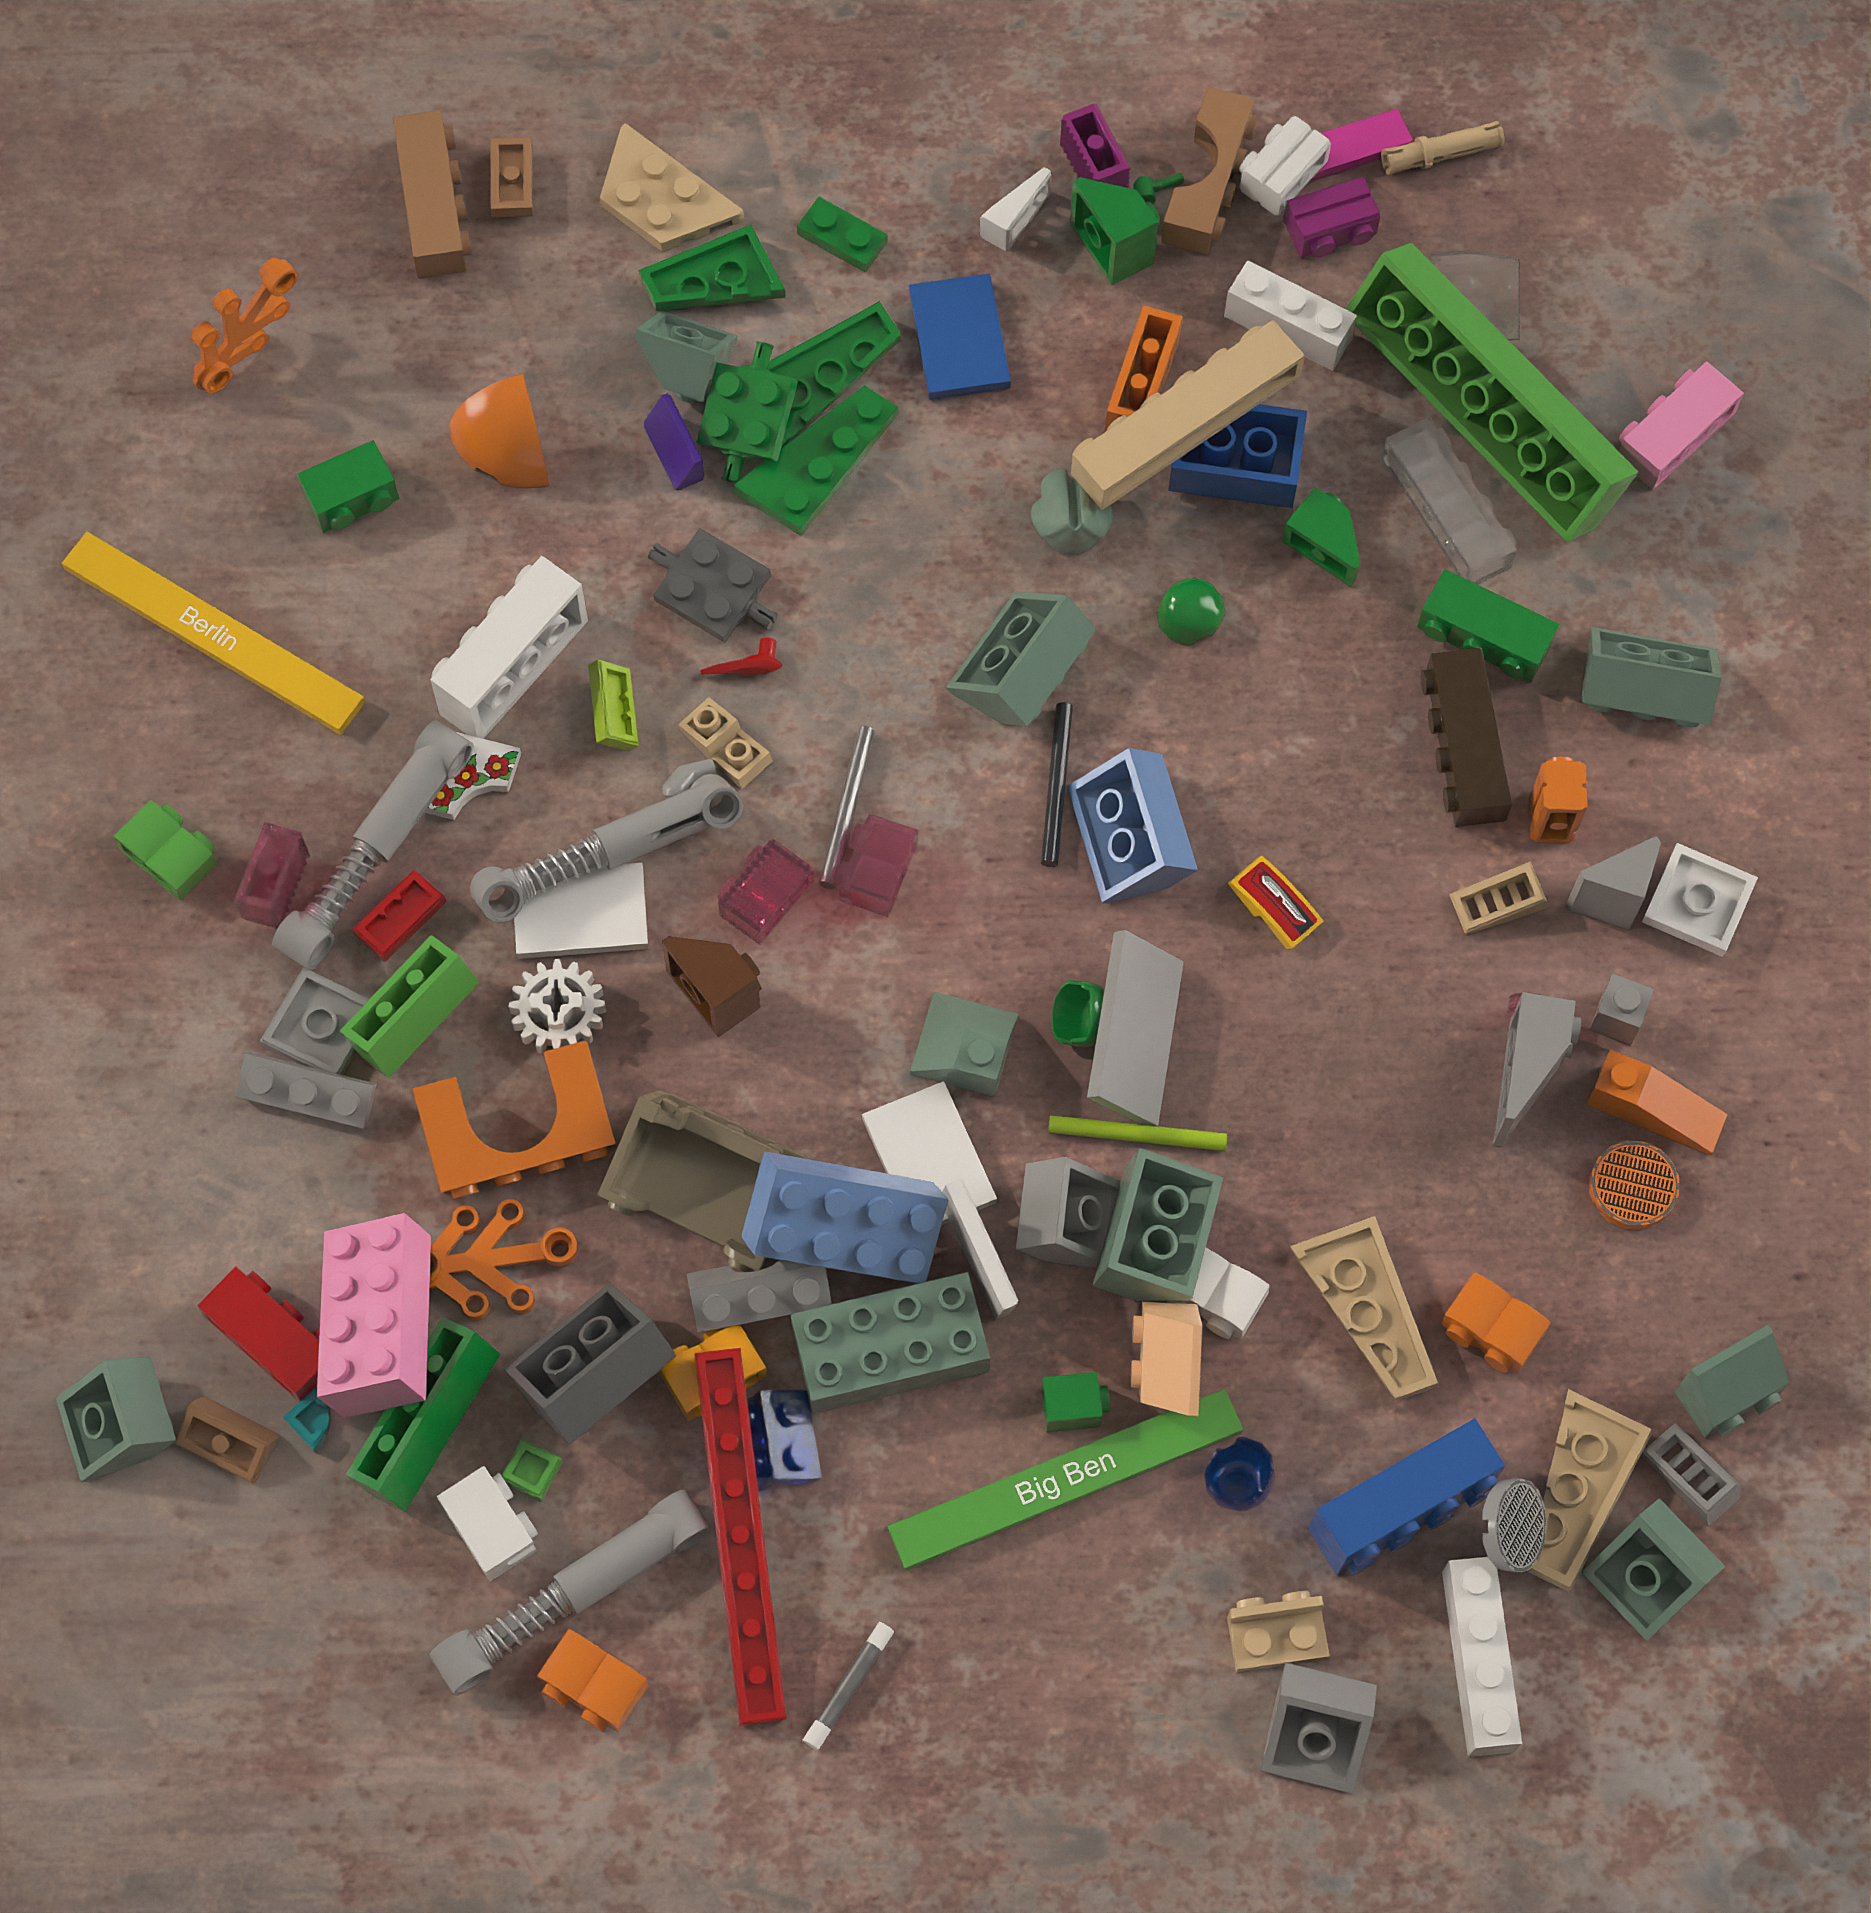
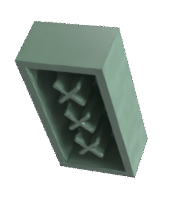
M968 1272L790 1314L792 1331L812 1414L987 1373L990 1369V1355Z

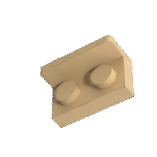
M1297 1591L1283 1595V1601L1265 1604L1264 1598H1249L1236 1602L1237 1608L1230 1609L1227 1616L1236 1673L1284 1666L1285 1663L1294 1665L1328 1660L1330 1655L1322 1616V1608L1324 1606L1322 1596L1310 1597L1309 1591Z

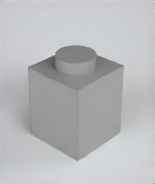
M1612 973L1603 991L1589 1030L1631 1045L1641 1027L1654 989Z

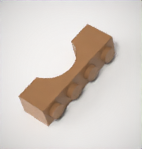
M1207 86L1196 120L1194 142L1209 154L1214 163V169L1205 179L1196 184L1174 188L1163 222L1161 243L1208 255L1212 241L1220 242L1226 223V218L1222 217L1221 213L1224 206L1231 208L1237 184L1232 183L1234 172L1242 174L1240 166L1248 153V150L1242 149L1245 139H1253L1258 122V116L1252 115L1254 98Z

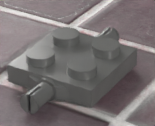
M699 528L687 547L677 555L662 547L659 543L654 544L653 549L650 550L648 559L667 568L665 579L653 594L655 602L724 643L728 640L736 626L748 617L767 629L773 626L772 622L775 623L778 614L758 603L760 591L771 577L770 569L715 536Z

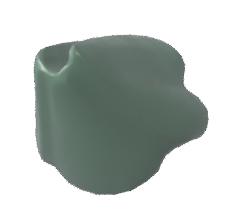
M1057 469L1044 477L1041 482V498L1034 503L1030 513L1032 524L1038 534L1045 538L1053 549L1069 555L1082 554L1092 549L1100 539L1106 536L1111 528L1114 516L1110 505L1101 510L1076 479L1068 475L1066 469Z

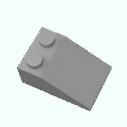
M1522 992L1509 1024L1493 1141L1494 1146H1503L1555 1075L1563 1057L1570 1058L1573 1043L1577 1044L1581 1029V1017L1574 1016L1576 1001Z

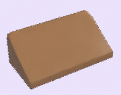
M201 1396L189 1403L174 1444L253 1484L258 1479L274 1451L280 1435L207 1397Z

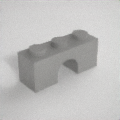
M776 1259L774 1265L754 1272H735L732 1270L731 1265L687 1273L697 1332L790 1315L832 1304L826 1268L821 1266Z

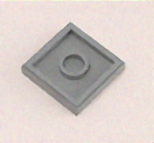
M303 967L259 1042L262 1047L297 1064L344 1075L357 1052L340 1030L367 1003L369 998Z

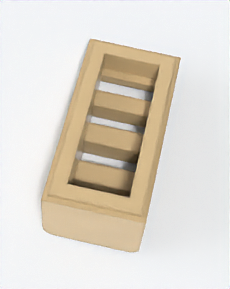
M1531 862L1449 894L1465 935L1512 921L1549 907ZM1524 882L1530 898L1523 901L1516 887V884ZM1506 887L1514 903L1508 907L1505 906L1499 891ZM1491 893L1498 911L1489 913L1482 895ZM1474 898L1481 917L1473 920L1466 900Z

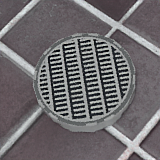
M1521 1478L1503 1479L1497 1482L1489 1492L1483 1507L1482 1521H1488V1533H1483L1482 1537L1483 1545L1488 1558L1497 1569L1522 1573L1531 1569L1540 1558L1545 1543L1547 1526L1545 1506L1539 1490L1531 1481Z

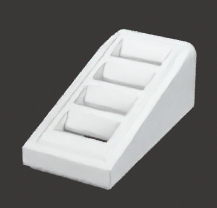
M1043 167L988 209L980 217V236L1004 251L1009 250L1050 196L1051 170Z

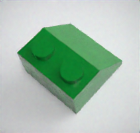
M1081 177L1074 180L1070 225L1110 284L1114 285L1153 265L1155 249L1158 245V225L1160 224V217L1151 202L1146 203L1139 192L1134 189Z

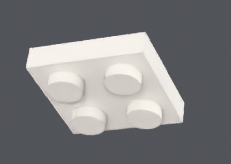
M1677 843L1642 922L1723 957L1758 877Z

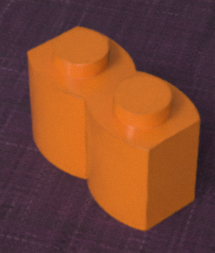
M1474 1272L1444 1315L1441 1324L1447 1329L1446 1335L1452 1341L1462 1347L1468 1348L1472 1345L1486 1354L1484 1356L1485 1361L1496 1370L1507 1373L1510 1370L1518 1374L1547 1332L1551 1322L1529 1305L1513 1298L1494 1282Z
M568 1629L537 1675L540 1682L545 1685L541 1692L547 1698L564 1708L568 1702L584 1710L580 1718L604 1733L607 1727L619 1732L649 1686L647 1678L571 1629Z

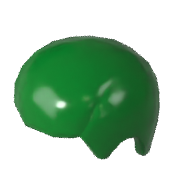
M1193 577L1177 581L1168 588L1160 601L1156 616L1159 628L1170 640L1184 645H1193L1201 638L1213 636L1216 629L1220 627L1226 612L1223 597L1210 582Z
M1068 980L1062 985L1056 994L1051 1015V1027L1057 1042L1076 1047L1096 1045L1104 997L1102 986L1089 981Z

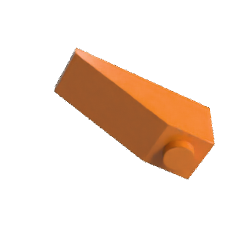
M1611 1049L1600 1068L1586 1103L1590 1107L1710 1156L1714 1151L1728 1115L1653 1066Z

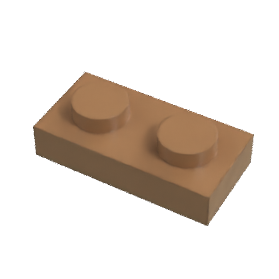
M531 137L490 138L492 218L533 216V147Z

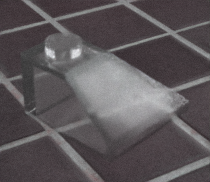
M1472 250L1428 253V260L1509 341L1520 340V259L1518 257Z

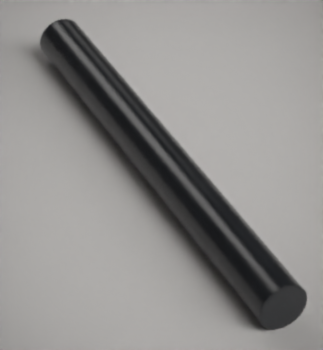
M1066 702L1057 703L1055 709L1041 864L1047 867L1057 866L1059 860L1073 705Z

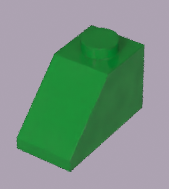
M1314 487L1286 522L1282 542L1349 587H1352L1356 582L1360 559L1350 509L1345 507L1342 500L1336 495L1324 493Z

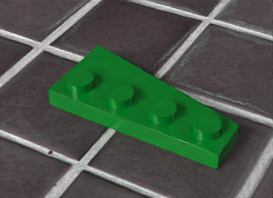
M880 301L770 360L769 371L774 374L793 377L798 381L781 448L796 438L900 341L901 333Z
M864 385L782 447L778 462L765 460L733 485L734 494L802 536L897 417L898 406Z

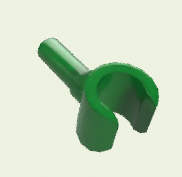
M1182 173L1151 181V178L1148 176H1140L1135 180L1133 189L1139 192L1146 203L1151 202L1154 204L1156 201L1154 192L1183 183L1184 177Z

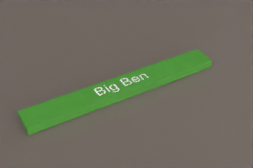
M1224 1388L1199 1399L1198 1416H1188L1168 1411L888 1525L887 1530L904 1571H908L1242 1434L1243 1428Z

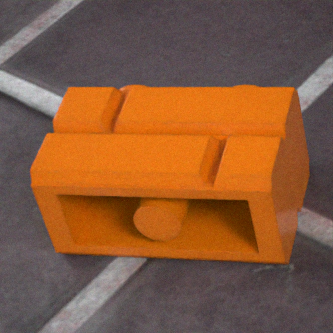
M1564 756L1553 757L1542 763L1529 796L1530 816H1532L1530 819L1531 840L1547 843H1570V841L1574 840L1576 831H1578L1588 807L1587 789L1585 788L1587 783L1586 764L1581 763V761H1573L1572 758Z

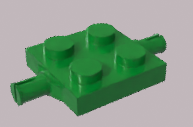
M756 342L757 345L751 365L738 367L716 363L696 443L702 447L720 450L728 455L723 477L721 478L727 482L737 483L739 481L744 460L760 458L778 462L798 381L793 377L774 374L768 370L774 346L766 342Z

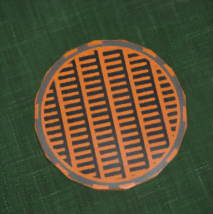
M1624 1141L1610 1146L1596 1160L1589 1176V1194L1592 1202H1595L1596 1207L1601 1211L1600 1214L1608 1222L1623 1229L1643 1230L1659 1223L1671 1213L1679 1196V1175L1673 1161L1661 1149L1646 1142Z

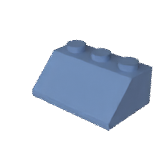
M1128 748L1067 786L1102 903H1111L1164 890L1198 871L1162 754Z

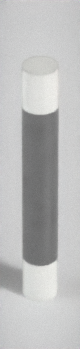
M878 1622L803 1738V1742L813 1749L819 1750L894 1634L893 1629L882 1622Z

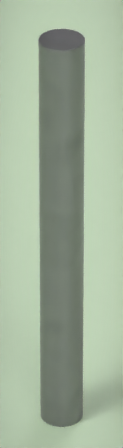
M868 726L858 727L819 880V885L825 888L834 889L836 887L875 730Z

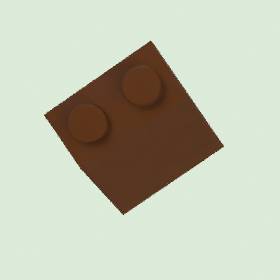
M668 936L661 941L666 972L717 1037H720L761 1008L759 991L762 988L757 977L760 975V971L747 953H743L740 956L731 944L672 936Z

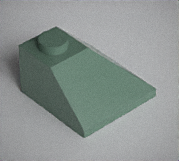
M666 311L658 312L637 328L635 333L636 341L663 388L675 392L678 399L690 403L703 402L708 398L716 363H728L738 335Z
M934 992L910 1074L937 1082L944 1081L945 1084L996 1097L1019 1014Z

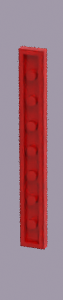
M741 1348L695 1353L739 1726L786 1720V1711Z

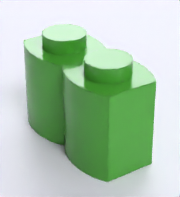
M150 800L113 837L118 847L134 863L150 874L163 888L181 901L217 865L212 853L215 847L201 832L196 830L191 834L180 825L184 820L171 806L165 803L160 807Z

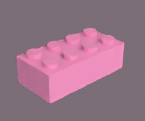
M406 1213L324 1232L317 1397L343 1418L426 1400L431 1235Z

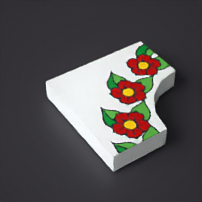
M456 732L474 744L472 755L464 769L455 778L448 779L424 813L455 820L462 806L475 796L491 791L509 792L521 756L520 748Z

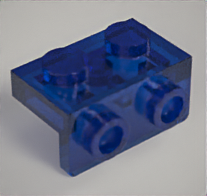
M760 1390L747 1398L758 1491H763L773 1484H806L820 1480L822 1476L808 1391Z

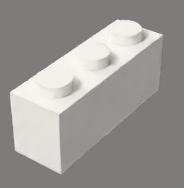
M1248 260L1228 291L1224 317L1248 329L1255 326H1260L1261 328L1274 319L1303 352L1305 358L1331 371L1334 370L1352 341L1357 319L1356 314Z

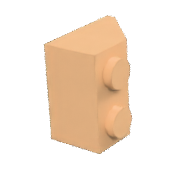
M1142 1302V1316H1133V1343H1141L1140 1360H1132L1131 1388H1139L1141 1403L1188 1416H1198L1202 1322L1197 1304Z

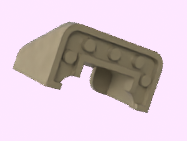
M658 1090L638 1098L598 1192V1196L609 1200L608 1207L624 1215L632 1216L634 1211L649 1210L725 1246L723 1252L729 1256L728 1264L743 1272L759 1271L764 1269L769 1257L754 1255L741 1235L763 1153L765 1151L811 1159L682 1097Z

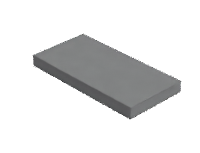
M1122 930L1114 932L1087 1098L1140 1125L1158 1126L1184 961L1138 936Z

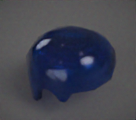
M1238 1437L1232 1445L1226 1448H1216L1204 1472L1207 1493L1220 1507L1225 1509L1248 1511L1259 1506L1267 1499L1275 1483L1272 1454L1262 1442L1247 1437Z

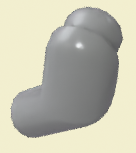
M710 758L677 767L663 784L662 795L666 796L667 799L690 789L693 783L703 775H717L713 759Z

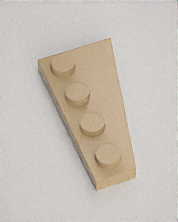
M1375 1216L1290 1246L1297 1260L1395 1402L1439 1387Z
M1568 1389L1543 1500L1547 1522L1545 1543L1540 1558L1528 1572L1568 1592L1571 1591L1651 1436L1652 1429Z

